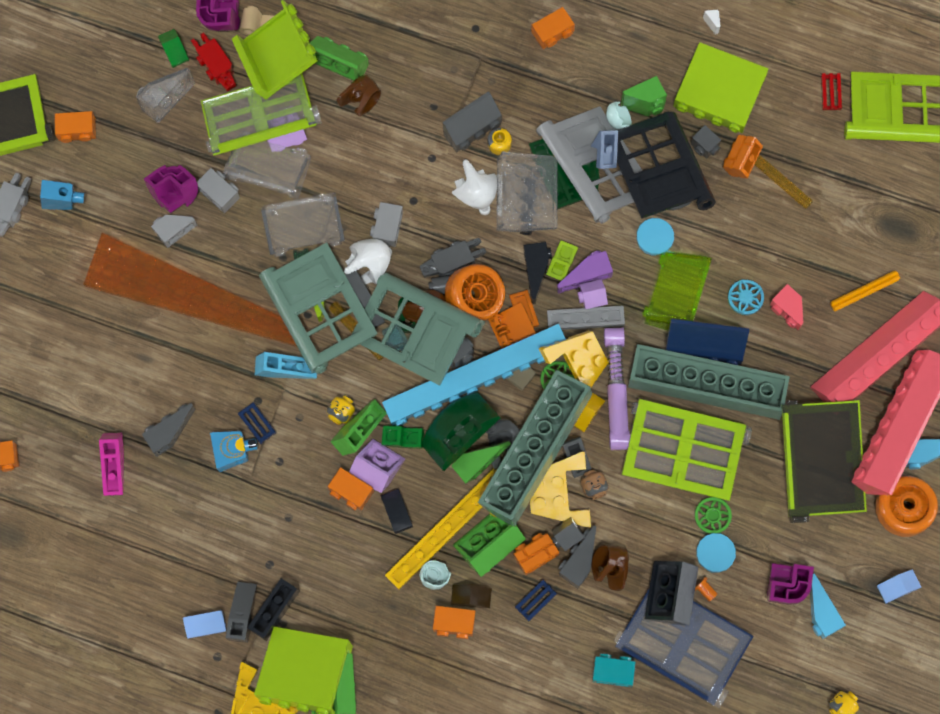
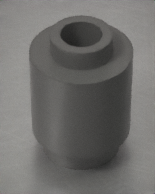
M450 276L431 278L432 282L428 283L429 289L436 290L444 296L446 283Z

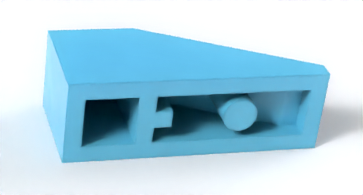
M263 352L256 356V376L271 378H317V374L311 373L303 357Z
M940 439L919 440L906 467L912 470L920 469L921 466L940 458Z
M814 573L810 590L812 623L814 624L812 628L818 637L821 636L824 639L846 625Z

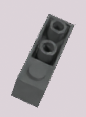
M192 403L180 406L176 413L164 416L160 423L150 425L144 430L145 432L142 433V436L156 457L174 446L195 411Z
M595 525L592 529H586L583 533L584 540L580 545L575 544L570 551L572 554L568 561L565 559L558 568L561 570L559 576L577 589H579L590 574L596 534Z
M237 582L225 637L228 641L248 643L250 634L248 626L252 621L257 584Z

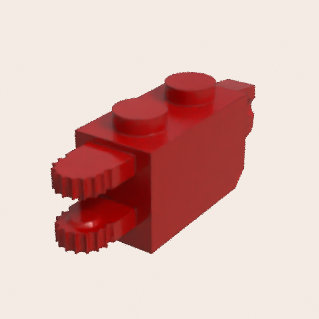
M203 32L200 34L202 41L205 42L202 46H199L194 38L190 40L198 55L196 60L201 67H206L207 71L205 72L211 81L214 80L217 85L220 84L226 91L236 87L232 77L234 73L232 63L215 38L209 40Z

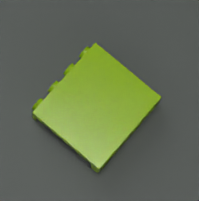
M284 0L281 1L284 9L248 37L242 39L236 35L232 38L255 93L265 100L318 61L315 56L316 50L308 41L310 37L303 30L302 27L304 25L296 15V8L292 4H287Z
M699 42L673 107H676L680 112L694 114L698 119H707L716 126H725L734 133H743L769 68Z
M273 627L254 695L260 703L265 705L275 703L285 709H289L291 706L296 707L297 710L302 712L312 710L316 711L317 714H335L332 708L347 653L351 654L353 645L347 639Z

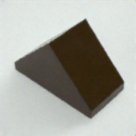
M474 584L452 585L451 605L490 609L492 588Z

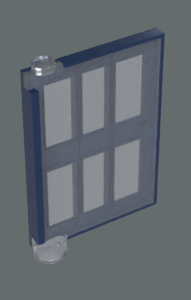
M648 590L624 632L619 631L615 637L614 642L617 643L615 647L711 705L720 708L729 693L724 687L754 636L693 601L690 625H674L646 620L644 618L649 594Z

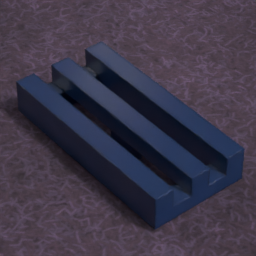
M251 403L238 413L260 444H263L265 440L270 439L272 435L276 434L254 403ZM252 408L270 432L266 433V431L263 429L260 423L256 420V418L250 412ZM245 413L248 414L264 435L263 437H260L244 416Z
M542 580L515 608L529 622L557 593ZM544 587L545 589L523 610L521 607ZM549 592L550 595L528 616L526 613Z

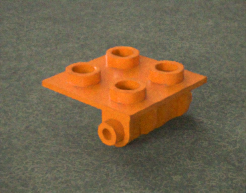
M522 302L488 319L501 349L536 334Z

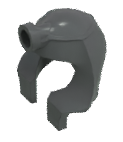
M499 419L485 432L488 433L489 446L507 441L512 445L520 429L511 420ZM500 457L492 463L494 470L498 469L501 464Z

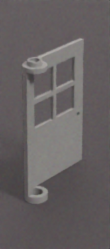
M599 106L555 124L551 120L546 121L536 129V132L539 136H542L594 216L595 223L600 222L602 224L610 219L609 215L613 211L632 204L634 201L630 192L624 193L615 177L622 175L621 171L612 174L608 168L603 169L607 176L592 182L582 168L583 165L597 160V149L591 147V144L599 131L615 130L609 124L606 114ZM623 140L620 141L626 155L631 154ZM635 158L628 159L634 174L643 171ZM611 180L620 196L605 202L595 186Z

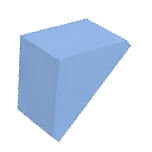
M912 569L877 585V588L885 604L921 588V585Z

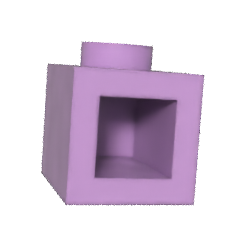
M601 279L579 284L580 292H577L579 303H583L585 309L608 304L606 289Z

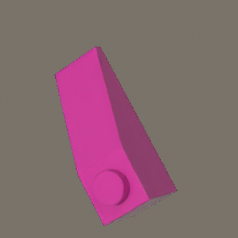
M103 433L99 439L103 496L123 495L122 433Z

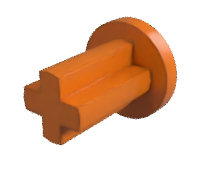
M704 577L696 584L695 591L698 590L710 602L717 596V592L706 582L707 578Z

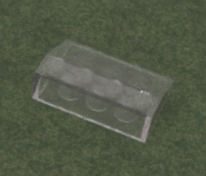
M502 151L497 158L496 231L522 232L557 229V159L555 156Z

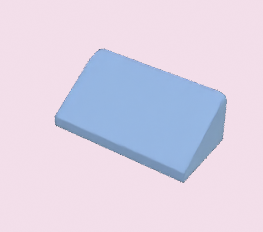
M222 610L183 617L187 639L226 632L224 612Z

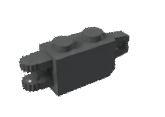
M480 238L469 242L456 241L449 248H441L434 251L431 259L420 265L423 277L427 278L437 274L439 277L451 276L456 270L475 264L474 259L486 253L485 248L472 253L470 251L471 248L481 243Z

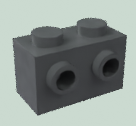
M467 337L463 340L451 364L453 370L473 362L474 350L472 347L474 345Z

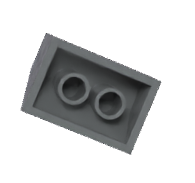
M488 91L443 122L444 137L456 153L460 150H466L471 145L470 143L482 139L486 132L491 129L494 130L501 125L502 115L490 92Z

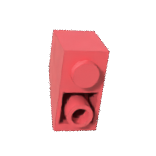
M787 284L772 299L770 306L776 315H781L786 319V323L791 328L799 330L803 324L802 296Z

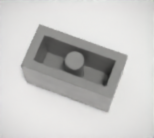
M210 168L197 181L198 190L225 214L240 199L239 189L232 182L228 184L224 180L225 176L217 170L215 172Z
M380 202L379 208L375 209L374 219H376L375 226L372 225L370 236L373 239L382 240L388 246L396 247L403 216V207Z

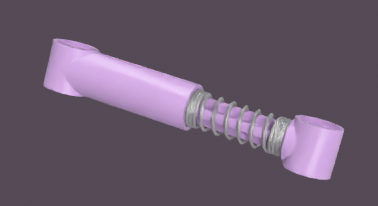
M604 328V345L608 348L607 353L609 354L608 358H610L608 360L610 363L608 365L610 368L608 372L610 373L609 378H611L607 386L610 450H627L630 438L627 387L624 381H622L624 379L622 374L624 373L621 366L623 364L621 362V354L623 352L622 347H624V328Z

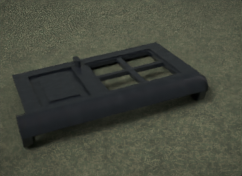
M668 111L618 130L617 164L641 219L697 200L696 205L699 210H708L715 205V198L676 113ZM662 126L667 127L672 139L651 146L645 132ZM641 134L647 148L626 155L620 141ZM675 144L680 158L659 165L654 150ZM649 152L656 167L634 174L628 159Z

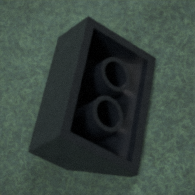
M654 561L644 619L674 625H690L699 567L683 561Z

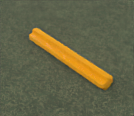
M892 271L831 301L830 306L833 311H838L899 281L900 276L897 271Z

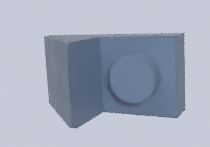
M618 130L599 131L591 144V147L597 149L596 168H617Z

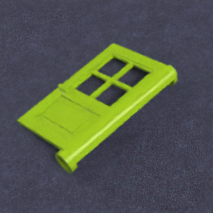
M851 72L852 122L846 121L844 139L940 143V125H928L927 108H940V104L927 103L926 86L940 87V76ZM902 85L922 86V103L902 102ZM903 107L923 108V125L903 124Z

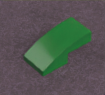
M383 426L381 445L423 449L424 429Z

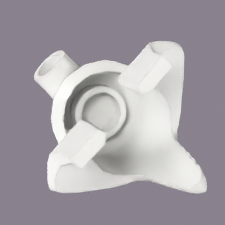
M464 159L463 168L466 181L464 178L455 181L456 189L452 191V194L465 204L479 209L480 214L488 215L490 213V204L493 202L497 191V177L495 174H485L484 170L477 172L467 159Z
M365 239L352 244L349 247L352 254L345 261L348 266L345 268L344 273L350 274L360 268L367 267L370 271H367L360 277L364 285L372 282L377 284L378 278L385 273L392 256L391 248L379 239Z

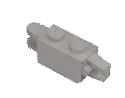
M19 173L14 174L10 183L4 181L0 188V237L4 236L9 227L13 228L15 223L19 222L20 212L28 203L27 191L32 179L26 177L21 187H18L21 179V174Z

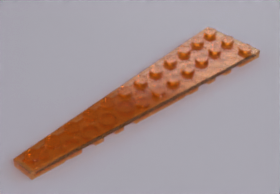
M101 233L83 284L85 287L297 347L280 316Z

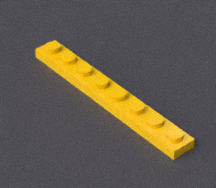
M493 469L385 575L398 590L483 508L478 504V501L497 469Z

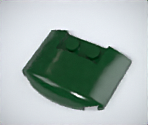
M541 139L529 143L535 165H537L554 209L558 210L583 201L545 141ZM596 160L582 166L592 182L600 179L599 169L596 168ZM598 184V185L595 186V188H596L597 191L599 192V190H598L599 184Z
M478 392L463 396L449 404L435 417L425 433L422 447L437 465L445 471L501 417Z

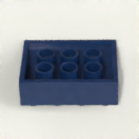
M671 319L665 350L741 366L749 328Z

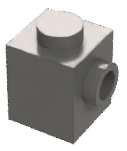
M706 125L691 140V145L696 153L704 156L706 159L710 155L714 156L721 148L719 147L721 139Z
M571 517L552 530L554 535L552 540L558 548L562 546L564 551L584 539L582 531Z

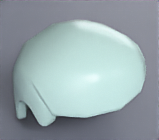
M620 101L609 104L606 116L613 128L621 129L632 125V120L626 106H618Z
M431 560L421 567L419 576L425 587L436 590L441 589L449 582L451 572L448 571L445 563Z

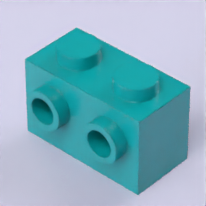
M600 654L599 657H595L593 683L632 688L636 663L631 661L632 658L620 656L619 659H612V655Z

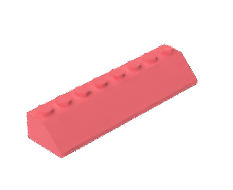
M923 291L810 388L824 403L856 400L940 328V299ZM842 411L833 412V413L837 416V415H838L840 412H842Z
M918 350L913 355L912 361L905 371L904 377L897 387L896 393L889 403L875 435L871 438L867 451L863 454L859 467L854 472L851 482L866 494L892 495L940 398L939 353L931 350Z

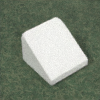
M704 11V21L714 34H718L720 30L719 11Z

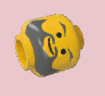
M496 128L488 135V148L493 154H506L512 146L511 135L506 129Z
M344 395L342 398L335 397L326 410L328 418L338 425H341V423L346 424L355 412V408L352 405L353 401Z
M840 691L829 702V712L831 714H855L859 710V705L856 702L858 698L850 691L848 693Z

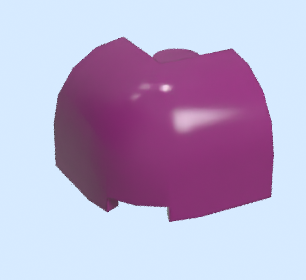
M196 0V14L204 27L216 32L236 31L239 29V0Z
M164 165L144 178L152 197L161 208L164 207L169 213H172L183 204L188 207L198 193V184L195 177L181 165L178 167H166Z
M772 563L767 601L786 605L802 602L810 593L814 567L799 564L787 566Z

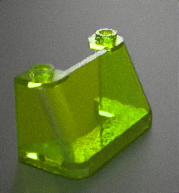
M671 251L661 254L658 265L662 266L649 307L645 306L642 316L646 318L645 324L668 331L671 319L694 321L712 258Z

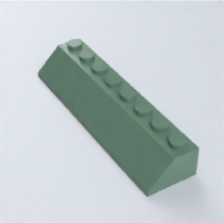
M637 344L628 388L780 420L782 405H785L790 376Z
M558 370L555 371L483 492L478 504L497 518L514 527L516 526L592 396L590 386Z

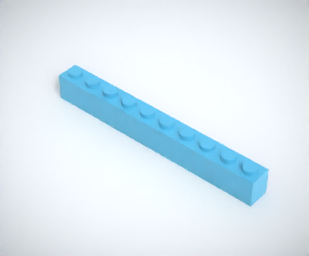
M557 324L446 373L440 386L432 381H428L383 401V406L392 425H404L408 422L407 419L414 417L416 419L425 415V411L440 409L443 407V403L448 401L452 403L466 393L467 395L473 394L481 386L489 387L495 384V380L499 378L507 379L513 376V372L518 369L522 372L531 368L533 363L538 362V364L545 362L539 348L555 344L554 342L557 341L561 342L566 340L560 325Z

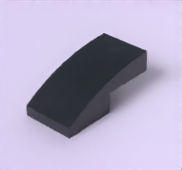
M399 489L380 495L394 533L397 534L413 528Z

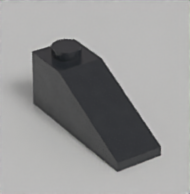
M546 242L523 246L532 304H536L549 266V259H552L551 248H547Z

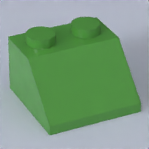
M655 76L623 91L621 106H626L628 110L645 116L657 115L665 107L667 94L658 77Z

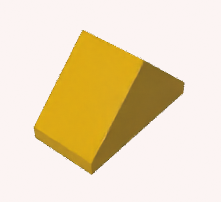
M592 392L590 400L574 427L585 432L605 403V400Z

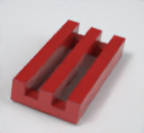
M822 73V110H841V73L833 75V73H829V75ZM826 79H829L830 106H827ZM833 79H836L837 106L834 104Z

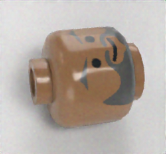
M595 470L584 473L585 477L580 481L585 496L592 498V500L605 496L609 485L602 472H595Z

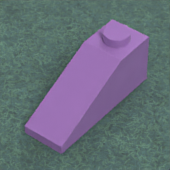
M595 251L585 258L557 285L558 294L580 287L579 284L611 278L613 270L606 251Z

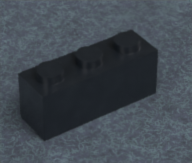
M280 578L248 626V629L267 641L272 634L273 627H277L299 594V590Z

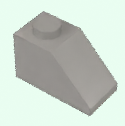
M165 215L157 218L151 227L164 245L169 248L195 228L197 224L195 219L190 216Z

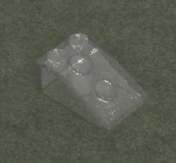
M184 68L152 81L145 87H141L137 92L136 99L142 111L159 123L195 85L190 69Z

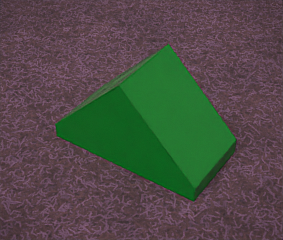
M175 29L158 36L172 68L189 61Z

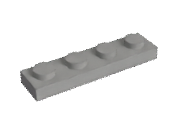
M623 306L547 310L548 328L557 324L560 325L561 330L625 326Z

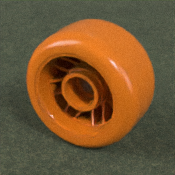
M472 264L456 270L449 277L445 287V299L447 303L485 321L495 316L502 308L505 300V287L501 277L495 270L486 265ZM471 290H473L474 293H475V297H474V298H473V296H472V294H471Z
M901 476L892 495H878L876 500V514L879 522L887 531L900 537H912L924 532L933 523L938 511V501L934 490L925 481L914 476ZM904 501H908L912 505V509H906Z

